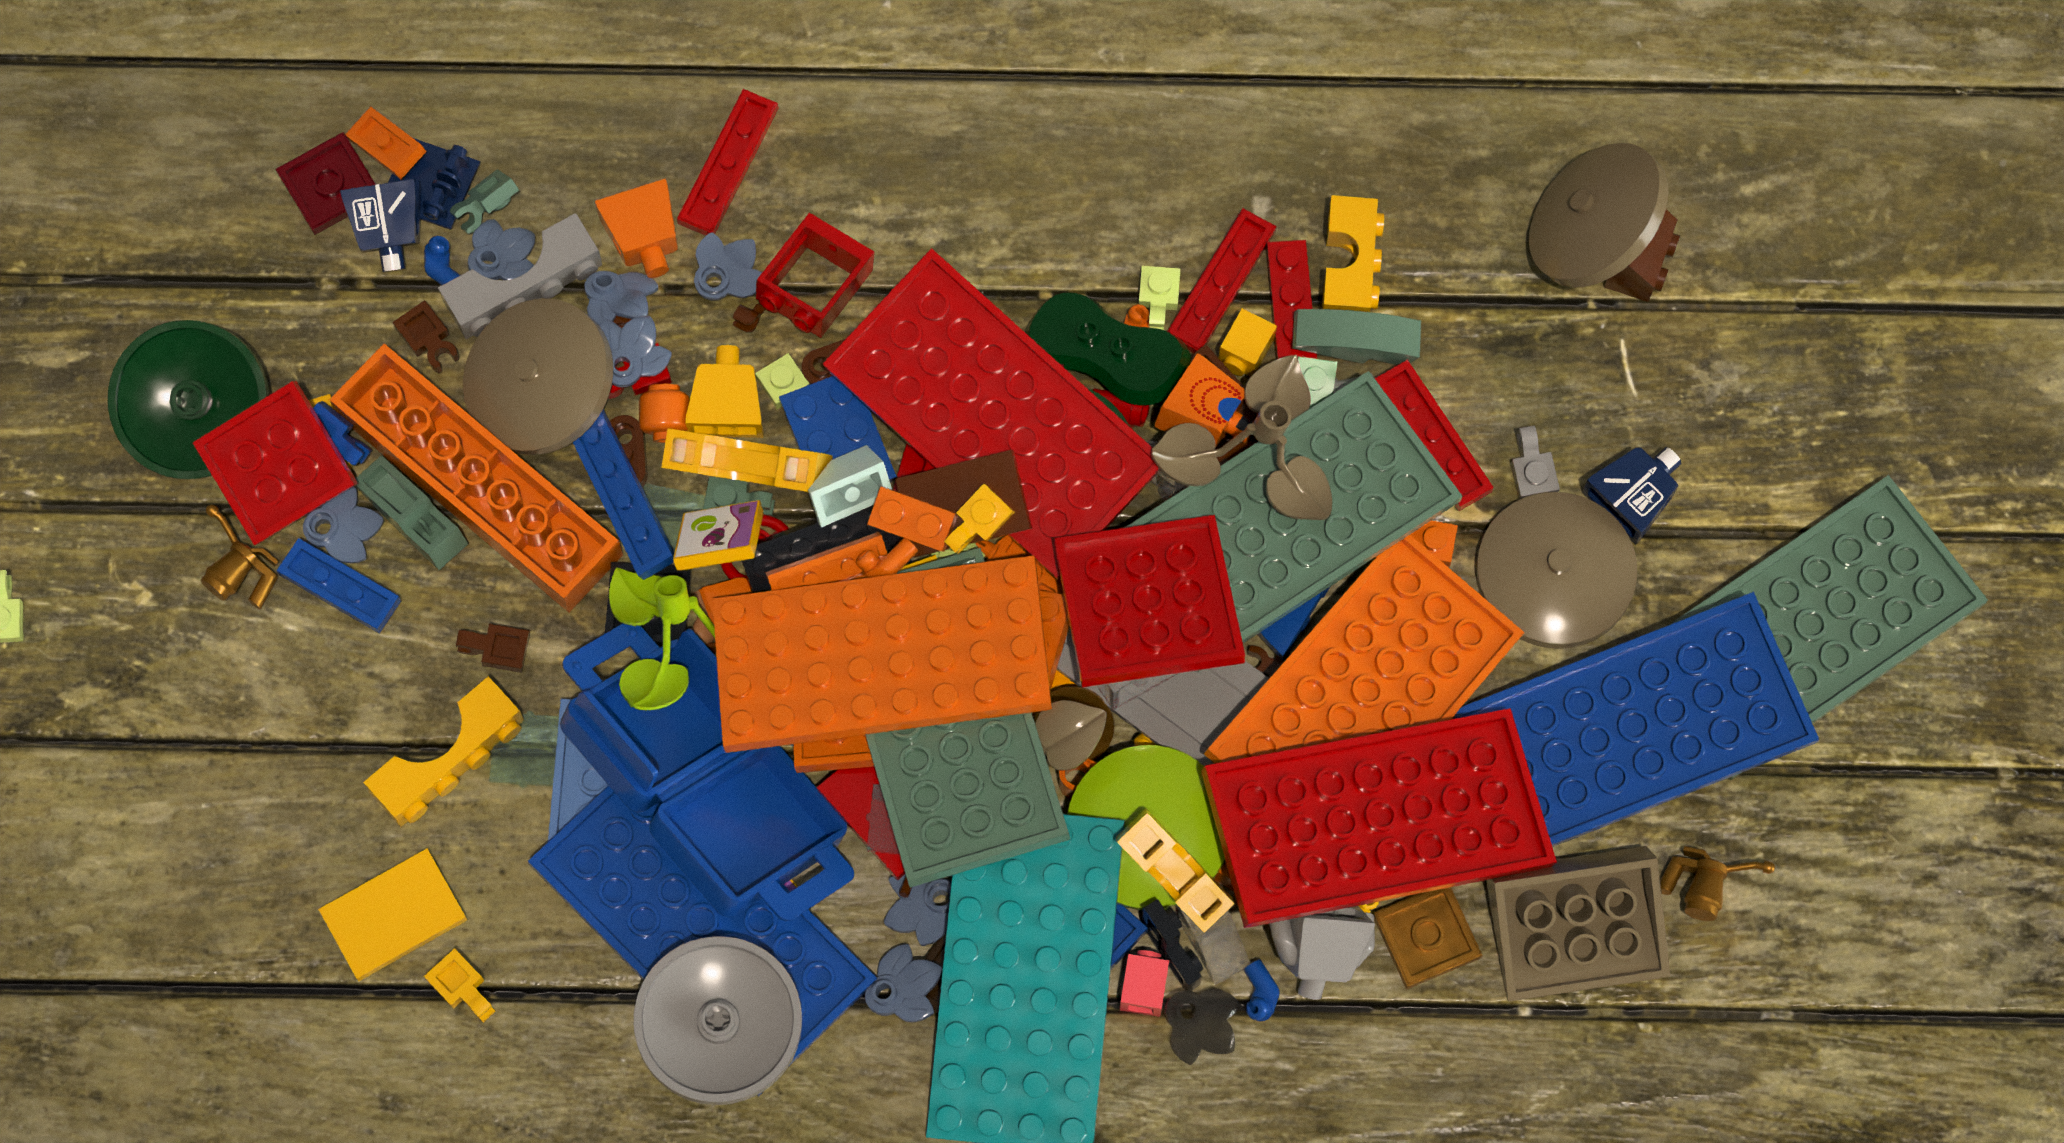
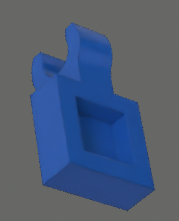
M324 401L317 402L313 409L342 457L353 466H356L358 462L364 463L372 450L361 441L347 435L354 425Z

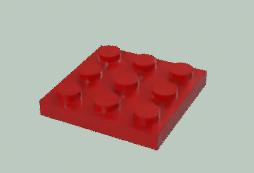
M291 381L192 442L254 546L259 545L358 484L297 381Z

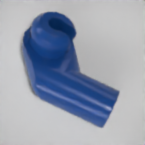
M434 236L429 240L424 249L425 272L440 285H444L459 277L460 274L450 268V244L448 240L442 236Z
M1259 959L1244 969L1245 974L1254 986L1250 1002L1246 1005V1012L1253 1020L1265 1021L1274 1014L1280 990L1262 960Z

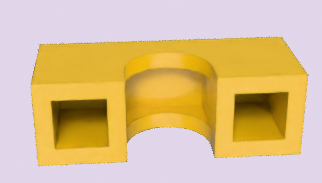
M1331 195L1328 210L1326 246L1340 247L1348 250L1353 255L1355 262L1346 268H1326L1323 283L1322 309L1363 312L1378 309L1380 286L1373 285V272L1380 273L1382 249H1375L1376 236L1382 237L1384 228V213H1377L1378 199Z
M1147 809L1143 810L1116 836L1117 843L1145 872L1151 874L1175 900V903L1204 933L1235 904L1233 898Z

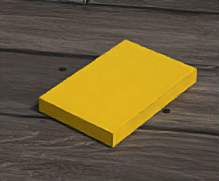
M428 849L419 852L318 909L358 981L363 980L467 921L465 914Z

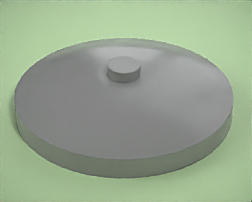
M713 936L682 944L670 951L654 965L638 992L634 1008L633 1025L641 1057L652 1075L664 1087L689 1101L707 1105H727L755 1097L772 1086L783 1075L798 1049L802 1031V1011L799 995L792 978L774 956L763 948L742 939Z

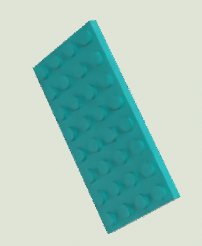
M1063 814L1070 840L952 875L926 1138L975 1143H1094L1122 847L1117 843L1116 836L1124 830V820Z

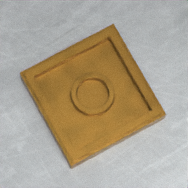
M1451 887L1419 893L1373 913L1376 925L1406 990L1479 960L1483 956Z

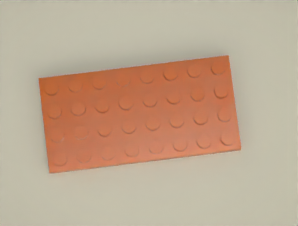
M1408 535L1379 554L1212 743L1204 755L1213 763H1220L1451 720L1525 632L1415 538Z
M1034 555L712 599L722 741L725 753L1052 709L1037 567Z

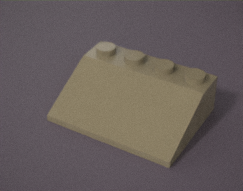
M1647 846L1557 859V863L1549 868L1487 880L1490 912L1508 1002L1670 977L1658 860Z

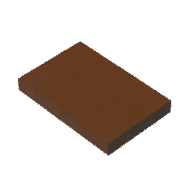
M1014 450L895 479L898 492L955 513L983 484H986L1015 511L990 539L1032 529ZM959 515L952 532L964 522ZM977 534L969 544L985 540ZM910 540L918 550L914 557L940 552Z

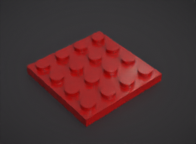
M1215 515L1054 538L1055 552L1082 687L1245 663V651Z

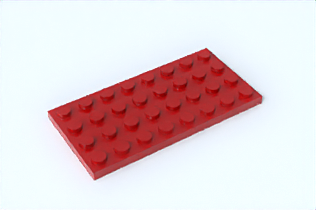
M932 248L823 363L826 370L935 469L1014 450L1032 529L1009 534V536L1029 555H1034L1035 560L1057 580L1061 577L1054 538L1104 531L1160 471L1151 456L1153 447Z
M1511 708L1205 765L1201 770L1244 928L1549 868L1557 863Z

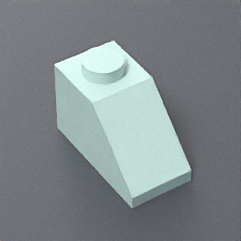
M867 445L831 460L808 489L818 523L821 527L874 505L880 486L892 489L884 462Z

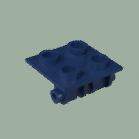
M415 139L427 152L401 180L392 174L388 183L410 179L420 180V219L451 230L456 218L449 211L453 205L464 201L481 162L467 157V150L459 145H453L451 150H446Z

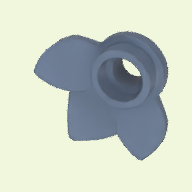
M495 219L485 221L475 230L472 236L474 250L468 257L469 271L473 269L482 276L493 280H498L499 278L510 280L522 276L534 266L526 258L534 248L535 234L520 227L509 228L503 231ZM482 261H490V262H493V263H491V264H486V263H484V262H482Z
M711 232L706 235L698 244L695 254L699 265L694 277V285L697 292L708 300H720L727 295L746 298L756 294L757 279L762 272L752 269L756 258L755 241L753 239L737 240L724 246L714 233ZM711 277H717L721 280V284L717 287H710L706 282Z
M611 271L595 272L586 279L584 284L585 294L589 299L587 313L598 325L605 319L613 322L616 316L629 319L648 316L646 296L655 293L658 290V284L652 278H648L647 275L638 272H628L620 275Z
M650 316L633 318L623 328L608 319H605L599 325L609 342L612 352V385L617 387L631 386L640 377L656 376L668 365L672 353L666 348L655 346L656 327ZM625 361L630 366L626 371H618L615 368L616 364Z
M352 487L322 505L321 508L309 513L303 523V532L306 539L312 545L325 547L330 556L339 562L359 563L367 558L362 542L376 535L382 527L384 520L375 511L356 506L358 501L357 490L355 487ZM321 524L331 525L328 533H317V529Z
M906 874L898 881L891 876L889 883L900 899L896 901L884 919L885 926L899 933L916 931V937L921 946L930 945L940 940L947 932L952 881L937 879L914 886L909 897L904 898L899 895ZM939 895H945L949 898L948 903L943 906L935 904L934 900Z
M908 944L899 945L891 949L880 960L877 980L865 991V1001L870 1010L877 1015L889 1016L895 1014L903 1021L910 1023L922 1021L934 1014V1009L926 995L938 983L943 969L938 964L928 960H913L910 946ZM891 989V994L888 998H878L882 990Z

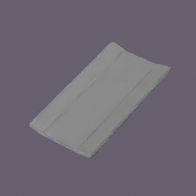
M1069 626L1057 671L1079 687H1082ZM1245 661L1243 664L1203 669L1199 673L1197 671L1084 688L1098 694L1112 712L1155 744L1186 753L1205 766L1215 764L1204 755L1206 750L1270 678Z

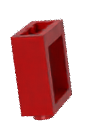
M809 212L758 277L756 299L759 300L766 310L772 313L778 312L790 319L799 330L805 333L811 332L822 338L873 271L875 252ZM807 248L850 273L822 312L778 287L779 283Z

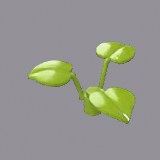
M617 567L613 573L609 589L610 607L614 617L626 625L641 626L648 623L655 615L656 617H661L663 623V657L661 663L654 659H642L630 664L624 669L620 677L619 686L621 694L631 708L634 707L638 710L661 709L678 701L689 685L688 670L682 665L669 664L671 624L676 625L684 622L690 610H693L715 638L714 624L698 605L697 597L688 596L687 585L683 578L675 575L665 577L652 575L643 580L637 573Z

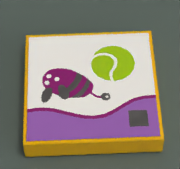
M760 500L683 513L673 557L677 571L753 559L764 512Z

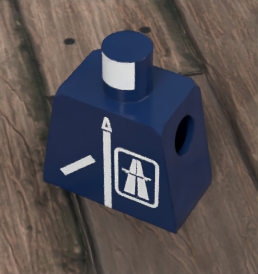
M410 179L340 190L360 251L379 250L382 272L406 269L402 246L420 243V180Z
M1636 447L1587 479L1582 493L1589 500L1596 502L1609 511L1620 522L1630 540L1636 545L1674 496L1678 484L1670 474L1681 465V460L1668 447H1664L1654 458H1651L1642 448Z

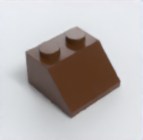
M1666 210L1663 220L1648 246L1630 265L1607 279L1604 288L1649 302L1653 290L1661 292L1669 270L1662 267L1665 255L1673 258L1680 235L1673 233L1678 219Z

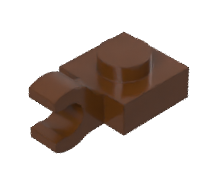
M489 624L487 635L459 630L456 641L457 652L467 655L483 654L482 666L522 673L530 633L529 630Z

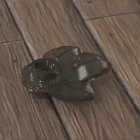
M1208 989L1200 994L1187 990L1179 991L1168 999L1165 1005V1017L1168 1024L1172 1027L1170 1044L1175 1055L1188 1065H1192L1200 1055L1201 1049L1213 1054H1228L1234 1051L1235 1035L1227 1019L1233 1016L1240 1008L1236 998L1219 989ZM1185 1003L1189 1004L1193 1010L1192 1016L1189 1019L1183 1018L1180 1012L1182 1005Z

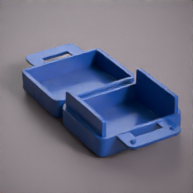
M623 623L564 658L562 666L565 673L582 692L579 693L578 697L569 702L560 721L562 732L630 810L644 812L660 801L662 802L650 822L649 830L651 835L719 914L725 917H734L762 899L780 920L791 921L854 878L853 868L837 851V847L847 832V823L817 791L815 785L804 773H796L794 761L780 746L725 753L722 741L717 657L692 629L689 628L682 632L680 638L672 640L670 644L669 664L682 665L688 670V688L678 701L657 710H638L630 707L623 698L619 686L620 677L624 669L605 681H602L592 669L628 647L635 652L640 660L654 659L661 663L663 646L659 647L641 626H631ZM818 862L822 866L823 871L787 894L781 887Z

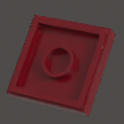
M344 132L275 169L314 235L348 217L340 190L376 185Z

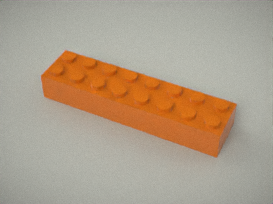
M385 343L329 399L333 409L354 425L352 429L567 612L570 613L611 569V562H617L623 556L617 538Z

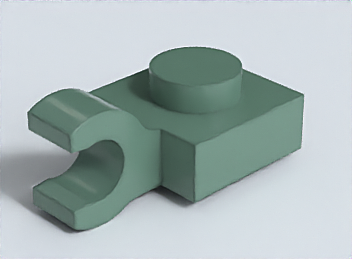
M497 169L468 191L467 194L470 197L453 205L449 212L457 219L464 213L469 212L468 221L460 227L464 232L470 234L480 227L484 211L489 214L492 211L502 209L510 202L511 196L518 192L519 189L509 176Z
M709 476L703 510L760 500L764 511L763 514L773 516L775 500H772L773 494L769 492L754 491L749 493V482Z

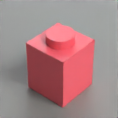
M1139 950L1137 955L1128 954L1120 1011L1161 1016L1169 960L1161 959L1162 955L1160 953L1148 950Z

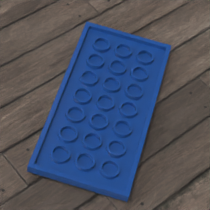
M1754 592L1465 705L1453 716L1456 719L1511 708L1552 847L1798 751L1819 741L1816 730Z
M608 786L529 859L528 864L643 981L662 957L680 945L700 938L713 936L738 938L753 943L774 956L792 978L801 1003V1038L795 1056L790 1063L791 1065L877 980V977L809 910L791 921H783L761 899L734 917H725L719 914L651 835L649 830L650 822L662 802L660 801L644 812H634ZM784 885L781 886L787 894L790 893Z

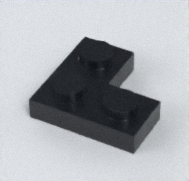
M1155 900L1144 907L1142 923L1148 928L1146 934L1162 955V958L1169 960L1168 967L1187 994L1201 985L1202 976L1199 972L1204 970L1203 966L1191 949L1185 952L1179 943L1181 933L1178 929L1182 927V924L1174 910L1170 906L1163 908L1159 900Z

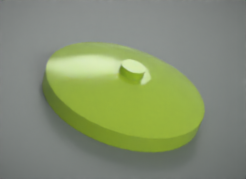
M1138 745L1116 751L1095 764L1085 774L1073 793L1067 815L1124 820L1125 829L1143 810L1147 809L1213 878L1216 877L1225 861L1201 773L1204 766L1186 753L1160 745ZM1122 848L1117 904L1127 908L1143 910L1144 907L1158 899L1163 908L1177 906L1175 900L1151 874L1145 872Z

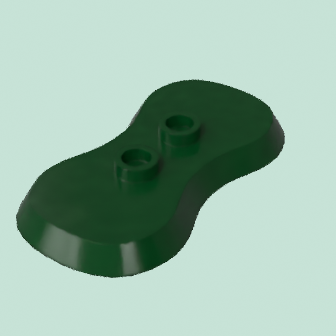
M1061 293L1050 298L1036 311L1025 329V333L1059 364H1063L1066 370L1079 371L1094 377L1114 396L1134 405H1153L1168 398L1191 362L1188 347L1174 334L1157 328L1124 324L1111 316L1095 300L1078 293Z

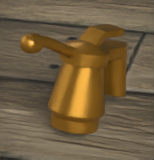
M213 504L208 505L206 513L211 518L215 517L220 521L232 545L230 552L206 569V574L200 581L213 595L225 601L230 595L237 592L250 568H252L261 577L248 600L260 610L278 576L255 555H261L274 567L277 566L279 561L264 548H251L239 542L227 519L219 512V508Z
M1684 846V856L1699 858V860L1673 856L1660 880L1661 894H1672L1683 871L1696 873L1684 898L1686 903L1684 912L1698 920L1714 921L1717 918L1718 912L1723 907V879H1726L1727 873L1759 869L1763 870V873L1771 874L1775 870V865L1770 861H1765L1764 863L1754 861L1726 866L1717 860L1711 859L1705 850Z

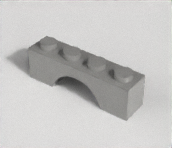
M576 213L542 231L543 245L540 257L536 264L522 276L510 280H493L471 269L438 287L446 308L465 339L473 335L478 337L482 330L506 309L528 300L552 298L562 291L563 286L576 279H587L597 271L598 267L602 266L599 250Z

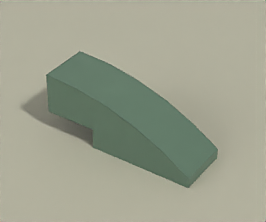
M1297 309L1294 311L1293 349L1361 364L1372 359L1399 365L1406 360L1412 363L1420 357L1421 320L1352 310Z
M382 455L355 478L358 482L355 487L438 570L444 567L469 544L459 528L442 514L420 489Z

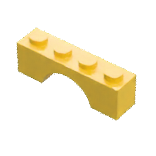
M668 428L661 468L808 492V489L832 460L833 455Z
M489 676L457 702L462 719L461 730L457 741L447 753L435 760L418 763L394 756L363 782L369 793L400 827L407 822L411 824L420 819L428 810L427 805L438 795L443 797L449 794L458 785V778L470 768L476 770L489 759L491 755L489 752L500 742L503 744L508 743L521 731L522 727L520 725L525 721L520 710Z

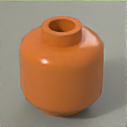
M654 384L648 386V391L639 397L640 429L645 434L653 435V442L665 443L668 428L688 431L685 421L690 397L685 392L680 391V386L676 384Z

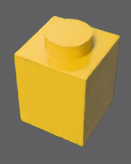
M1242 308L1220 346L1219 359L1232 374L1237 376L1245 374L1251 377L1259 369L1274 342L1277 325Z

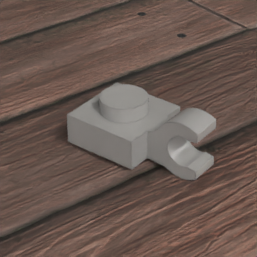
M1535 425L1519 428L1516 440L1521 458L1512 459L1510 463L1519 500L1533 494L1559 492L1560 488L1551 452L1539 454Z

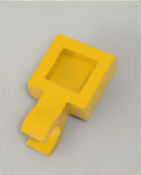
M983 484L956 512L964 522L944 542L955 553H961L977 534L985 541H988L1015 511L986 484Z
M455 948L424 975L428 983L453 1009L464 1001L483 1023L496 1012L492 1005L476 989L484 982V979Z

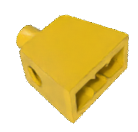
M720 345L716 348V364L698 365L686 414L685 424L688 432L718 437L763 438L764 431L754 366L739 364V347Z

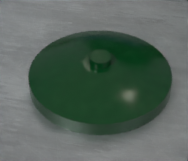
M193 320L173 321L147 330L131 342L123 351L110 377L107 397L108 412L118 440L138 463L155 473L167 477L201 479L211 477L212 475L192 442L269 396V388L259 360L239 337L211 323Z

